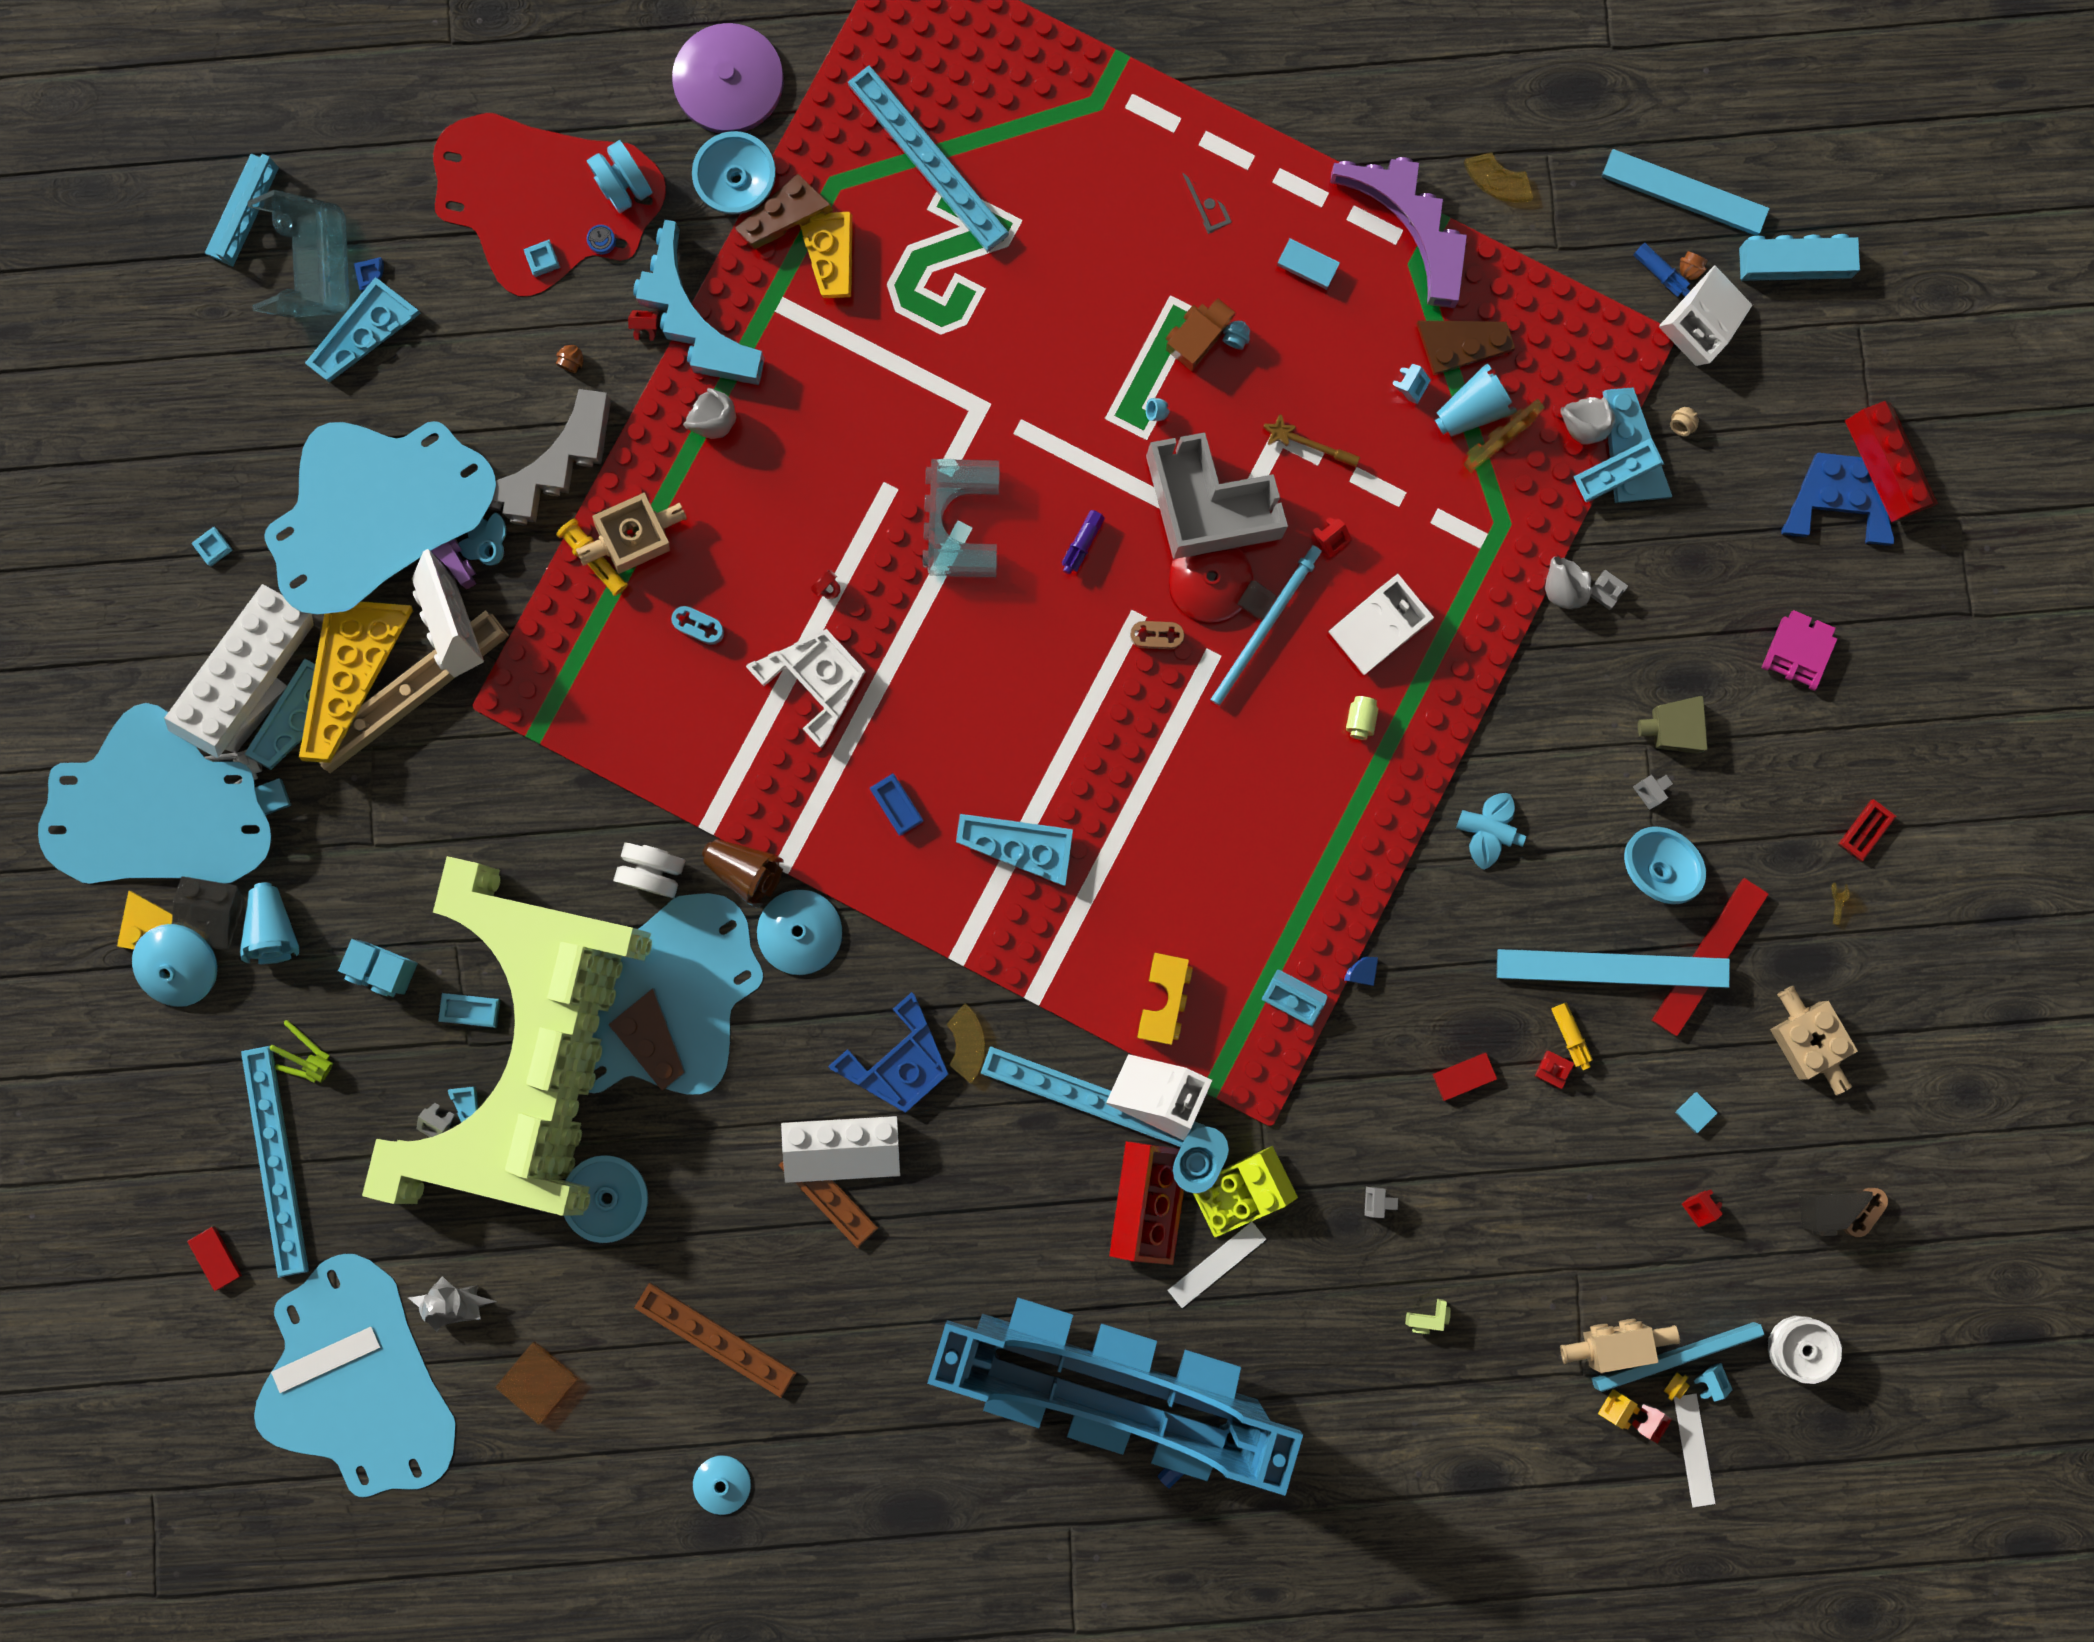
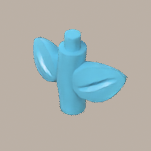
M1500 793L1488 798L1484 803L1482 814L1465 810L1461 812L1456 829L1476 833L1469 844V850L1474 862L1481 869L1485 870L1496 862L1501 854L1502 844L1511 847L1512 843L1522 847L1524 845L1526 836L1516 833L1517 828L1508 825L1513 819L1515 810L1511 794Z

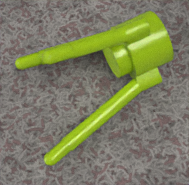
M285 1020L284 1025L311 1049L316 1056L309 1055L304 1060L271 1045V1051L303 1066L302 1070L304 1071L279 1064L275 1065V1069L306 1078L313 1083L316 1081L322 1083L333 1065L332 1062L328 1061L330 1055L321 1051L288 1020Z

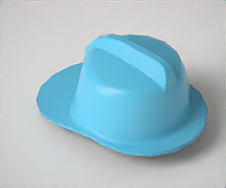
M1206 1126L1196 1128L1187 1135L1173 1166L1174 1179L1179 1187L1187 1192L1201 1193L1214 1185L1229 1151L1228 1143L1223 1133L1215 1128Z

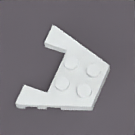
M827 629L798 641L781 651L771 653L756 662L753 661L746 666L763 686L787 667L823 706L824 710L803 728L820 748L825 745L865 674V670Z

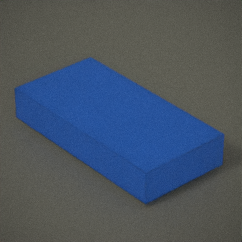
M894 773L870 787L871 792L899 836L904 835L924 822Z

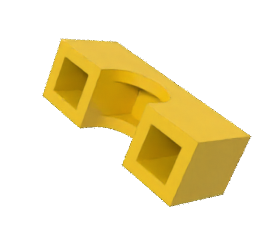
M1154 953L1149 982L1159 984L1166 989L1168 1002L1160 1011L1143 1009L1137 1038L1172 1045L1173 1039H1179L1181 1023L1176 1021L1178 1011L1184 1012L1187 995L1182 994L1184 983L1190 984L1193 967L1188 966V959Z

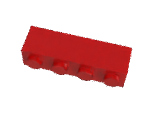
M1883 401L1864 408L1845 420L1891 522L1938 504L1891 402Z
M1126 1141L1109 1256L1135 1262L1173 1265L1184 1189L1179 1187L1173 1174L1174 1162L1180 1149Z

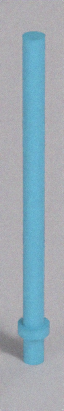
M1312 545L1306 556L1298 561V568L1210 699L1216 705H1221L1309 571L1312 572L1315 568L1313 564L1322 552L1318 547Z

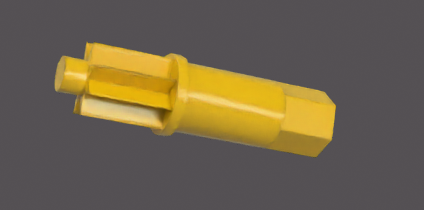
M1567 1002L1551 1008L1575 1066L1581 1065L1582 1070L1590 1068L1589 1061L1593 1059Z

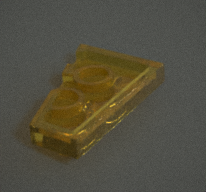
M1537 399L1525 410L1521 408L1510 418L1511 422L1504 428L1500 425L1488 435L1490 440L1483 446L1478 443L1466 453L1468 458L1464 463L1469 472L1472 473L1535 422L1545 408L1543 404Z

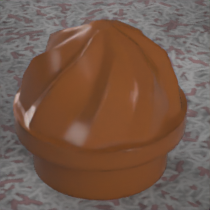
M1687 251L1685 257L1680 259V272L1687 280L1698 279L1707 270L1705 266L1708 260L1697 254Z
M576 345L564 346L556 354L558 359L555 364L564 370L576 374L578 368L583 366V354Z

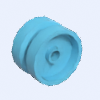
M618 140L607 147V153L614 165L610 166L605 157L599 153L586 161L595 175L596 183L607 200L610 199L616 210L622 213L632 206V201L625 190L629 187L633 195L639 200H643L653 192L623 143Z

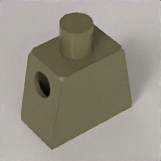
M1703 696L1659 705L1652 711L1653 719L1638 720L1639 736H1654L1655 748L1690 753H1702L1707 750Z

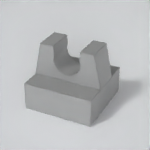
M1604 570L1591 587L1592 593L1590 597L1611 610L1628 585L1607 570Z
M1650 775L1634 785L1633 788L1650 810L1668 798L1664 790L1673 783L1667 775L1658 780H1655Z
M434 1103L428 1109L425 1108L418 1116L416 1129L429 1137H434L449 1130L454 1114L449 1111L445 1117L440 1118L436 1115L440 1105Z
M1366 1187L1364 1216L1384 1218L1385 1209L1398 1210V1198L1385 1197L1386 1189Z

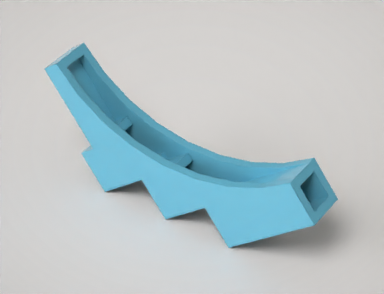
M664 220L663 228L658 229L656 244L659 245L658 252L651 259L650 271L653 273L642 271L640 280L636 279L633 295L636 296L640 306L667 311V313L663 312L660 322V329H663L667 339L694 344V346L689 347L687 362L690 363L693 372L759 385L765 360L762 351L740 345L723 336L704 321L691 305L684 292L678 269L677 248L680 230L676 222Z

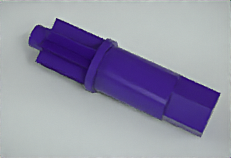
M1090 510L1074 542L1070 544V548L1062 561V565L1065 566L1063 569L1065 573L1071 574L1073 570L1077 572L1085 556L1088 554V549L1105 519L1099 512Z

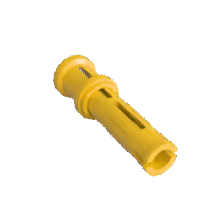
M574 518L565 523L556 535L559 538H564L573 549L572 553L574 556L579 557L576 549L594 542V539L591 536L588 537L578 526V520ZM604 557L587 563L612 592L613 596H617L628 586Z

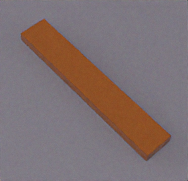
M651 1282L634 1307L782 1398L797 1373Z

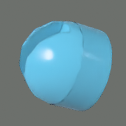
M1150 398L1146 404L1148 420L1160 421L1167 418L1170 412L1167 408L1168 403L1160 398Z

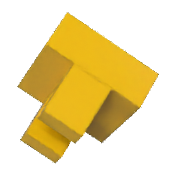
M1613 1389L1598 1414L1621 1429H1629L1631 1424L1628 1420L1633 1413L1638 1414L1640 1409L1637 1407L1638 1404Z

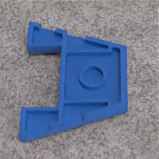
M1817 453L1804 478L1797 499L1793 503L1790 515L1782 528L1781 535L1809 536L1811 510L1820 509L1867 514L1865 543L1885 546L1893 545L1894 537L1888 513L1862 457Z
M913 992L893 1008L912 1032L869 1071L864 1068L849 1049L828 1066L834 1072L905 1113L949 1075Z

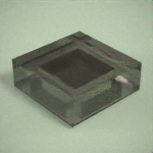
M1251 580L1237 605L1257 619L1263 620L1277 596L1257 581Z

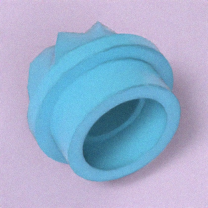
M1233 321L1223 331L1225 334L1223 342L1233 348L1242 350L1245 344H1248L1250 341V329L1244 321Z

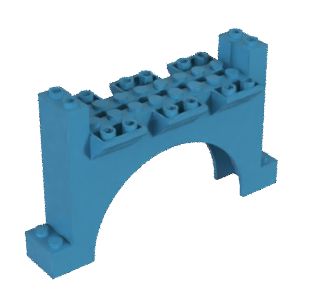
M1019 1297L1017 1298L1010 1322L982 1314L977 1329L947 1320L927 1384L984 1401L986 1403L983 1411L1036 1428L1040 1427L1046 1408L1072 1414L1073 1418L1068 1431V1438L1123 1455L1129 1437L1133 1433L1157 1442L1151 1464L1208 1481L1214 1467L1227 1478L1284 1496L1286 1495L1303 1434L1300 1430L1270 1421L1257 1399L1236 1393L1241 1370L1240 1366L1184 1350L1177 1377L1163 1374L1150 1369L1157 1340L1102 1323L1093 1351L1066 1343L1073 1314ZM1002 1348L1056 1365L1058 1366V1372H1061L1063 1367L1165 1399L1170 1407L1175 1402L1226 1418L1228 1421L1217 1428L1182 1417L1181 1415L1172 1414L1152 1406L1140 1404L1123 1397L1073 1383L1069 1380L1060 1379L1040 1371L1000 1360L996 1350ZM1231 1432L1235 1442L1231 1443L1226 1440L1228 1433Z

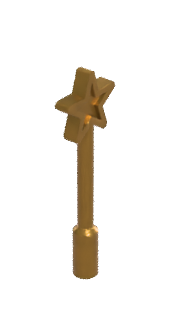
M1282 415L1278 416L1276 424H1264V429L1271 434L1268 445H1272L1279 440L1285 446H1288V439L1334 456L1335 460L1354 467L1357 466L1360 459L1359 456L1344 450H1335L1291 433L1295 430V426L1284 425Z

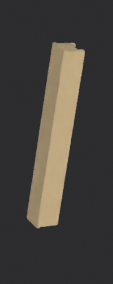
M486 610L470 622L482 657L509 637L494 615ZM436 649L361 705L330 763L320 762L324 770L329 773L333 772L455 678L446 669L441 670L434 658V655L437 654Z

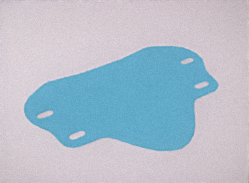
M345 422L327 423L317 427L309 435L303 447L299 469L297 504L292 510L272 522L265 531L266 544L277 566L280 592L292 607L304 613L326 614L352 609L385 580L419 559L423 551L427 549L431 551L477 527L493 500L496 488L493 469L481 454L462 445L449 429L440 422H427L407 436L397 439ZM437 433L439 435V439L428 447L421 445L422 440L431 434ZM471 464L478 466V470L466 478L461 477L460 473ZM287 527L294 528L292 535L282 541L277 540L276 536ZM303 574L307 576V581L295 589L290 587L292 580Z
M149 703L136 705L126 711L116 722L93 760L87 763H60L51 769L48 780V801L38 826L41 850L46 859L58 870L82 883L90 884L124 878H189L223 884L231 883L257 868L266 858L271 842L269 822L257 802L254 779L250 768L241 762H212L206 759L196 746L168 731L164 719L168 714L167 711ZM226 775H240L243 780L240 784H226L224 777ZM61 776H76L78 782L75 785H63L59 780ZM243 825H257L260 828V832L257 834H244L241 831V827ZM50 826H65L67 831L65 834H50L48 828Z
M705 893L678 896L672 899L639 928V930L651 933L652 947L650 953L645 957V961L621 957L623 966L619 978H616L614 986L616 991L615 1001L609 1007V1011H598L599 1026L592 1036L602 1039L600 1044L602 1046V1055L600 1060L596 1062L594 1070L604 1066L607 1071L603 1076L595 1080L594 1086L589 1090V1093L602 1092L628 1076L639 1077L657 1085L608 1025L652 988L655 989L659 1005L664 1013L668 1029L686 1072L666 1089L686 1095L702 1094L713 1090L721 1081L727 1068L729 1056L731 1009L735 1003L760 986L763 972L751 949L748 922L741 909L725 896ZM731 920L736 921L737 926L725 935L719 933L721 926ZM749 970L751 977L740 985H736L733 981L734 978L743 971Z
M341 1254L325 1260L314 1270L304 1284L284 1295L275 1305L274 1316L285 1340V1350L272 1371L369 1327H372L380 1348L282 1393H279L274 1378L270 1374L256 1401L254 1413L256 1428L264 1439L277 1447L334 1460L340 1468L348 1489L358 1497L371 1496L389 1489H420L437 1481L448 1469L454 1449L455 1420L433 1384L406 1322L397 1285L393 1278L377 1265L356 1254ZM329 1270H334L340 1281V1287L337 1289L331 1286L327 1273ZM290 1305L296 1308L300 1321L298 1324H293L287 1313V1307ZM411 1459L417 1460L422 1471V1475L419 1478L413 1476L409 1467V1460ZM358 1466L364 1467L369 1478L367 1485H362L356 1473Z

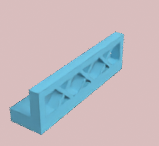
M250 154L205 251L207 256L234 266L279 169L269 156L262 154L261 157Z

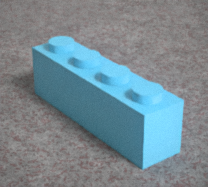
M1837 234L1831 238H1821L1820 235H1807L1804 239H1793L1791 235L1778 236L1776 239L1752 236L1745 240L1739 248L1741 281L1853 278L1860 271L1858 237L1849 238L1847 234Z

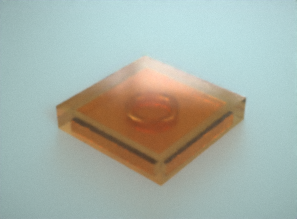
M534 1341L495 1388L539 1425L578 1378Z

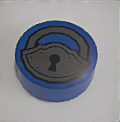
M596 225L589 230L587 243L594 253L604 255L614 249L616 238L608 226Z

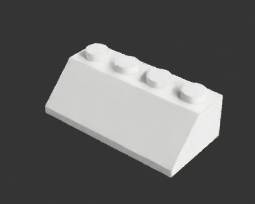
M429 549L423 551L412 577L415 587L413 596L422 607L423 611L420 612V616L424 624L429 628L430 632L427 633L428 640L437 651V654L434 655L436 663L441 670L446 669L453 677H456L483 663L484 660L454 576Z
M897 1116L781 1123L785 1183L900 1176Z

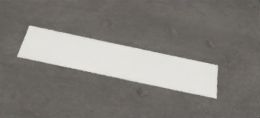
M1253 1222L1249 1223L1168 1289L1169 1293L1180 1307L1183 1308L1262 1244L1266 1238Z
M369 1327L274 1370L271 1374L279 1393H282L380 1348L372 1327Z
M1697 1394L1684 1395L1681 1399L1674 1397L1692 1507L1715 1504Z

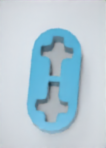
M682 606L675 609L672 614V624L678 631L709 645L717 644L724 636V628L718 620L693 608ZM690 613L689 618L696 622V624L693 626L686 623L682 627L678 617ZM714 624L715 630L718 632L717 635H711L709 638H706L707 634L704 630L699 629L700 626L703 625L710 628Z

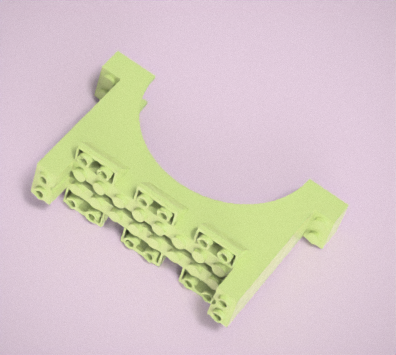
M447 856L433 913L449 917L472 930L486 943L500 962L506 974L514 1003L515 1028L512 1050L507 1066L494 1091L478 1110L459 1125L434 1137L417 1141L397 1140L396 1142L376 1139L362 1196L392 1204H417L424 1191V1183L422 1182L425 1181L562 1216L583 1215L590 1203V1194H588L590 1187L560 1180L566 1179L574 1169L575 1158H573L575 1147L579 1145L582 1137L581 1123L572 1121V1118L578 1112V1094L588 1095L589 1090L593 1088L595 1083L594 1069L596 1062L600 1060L602 1055V1046L600 1045L602 1039L592 1036L599 1026L598 1011H609V1007L615 1001L616 991L614 986L616 978H619L623 966L621 957L645 961V957L650 953L652 947L651 933L494 897V892L497 891L500 885L499 869Z

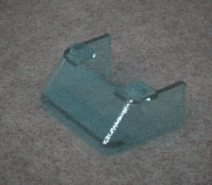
M272 190L249 200L248 207L272 212V222L275 230L282 236L292 238L294 290H283L274 297L252 305L253 311L288 318L336 315L346 311L350 304L346 218L343 210L333 203L278 190Z

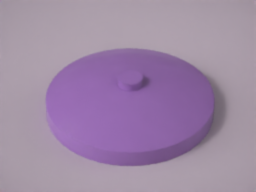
M723 23L702 29L683 45L674 63L672 81L676 98L684 113L698 126L721 134L731 131L745 132L764 122L779 103L783 91L784 75L780 58L775 48L762 34L744 25Z

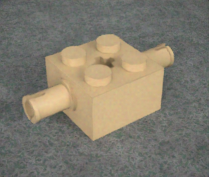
M642 493L593 515L594 525L600 535L598 537L599 540L577 548L576 552L583 566L605 555L607 557L610 556L618 574L670 551L669 542L664 534V528L686 520L687 517L680 503L656 513V511H653L645 493ZM632 530L633 533H636V536L631 538L627 535V531Z
M1794 986L1784 989V992H1779L1777 995L1783 1002L1790 1017L1770 1030L1798 1079H1810L1819 1073H1824L1835 1095L1845 1092L1844 1089H1850L1852 1085L1848 1082L1839 1064L1841 1063L1840 1061L1858 1051L1830 1002L1822 1001L1806 1008ZM1816 1035L1818 1039L1816 1045H1811L1810 1041Z
M1636 1319L1619 1321V1326L1617 1327L1608 1326V1324L1590 1326L1591 1331L1583 1332L1585 1342L1560 1345L1563 1363L1588 1359L1591 1368L1603 1373L1658 1363L1656 1347L1680 1344V1338L1675 1325L1652 1330L1651 1327L1642 1324V1321L1636 1322Z

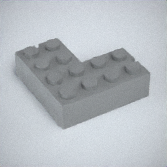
M1205 433L1180 437L1176 454H1173L1176 446L1175 438L1150 443L1146 458L1173 559L1282 539L1288 525L1282 503H1278L1280 496L1274 474L1219 484Z

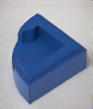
M381 257L354 263L359 289L362 293L375 277L379 280L381 279L384 270V262Z
M1378 957L1361 958L1352 968L1348 969L1344 981L1374 986Z

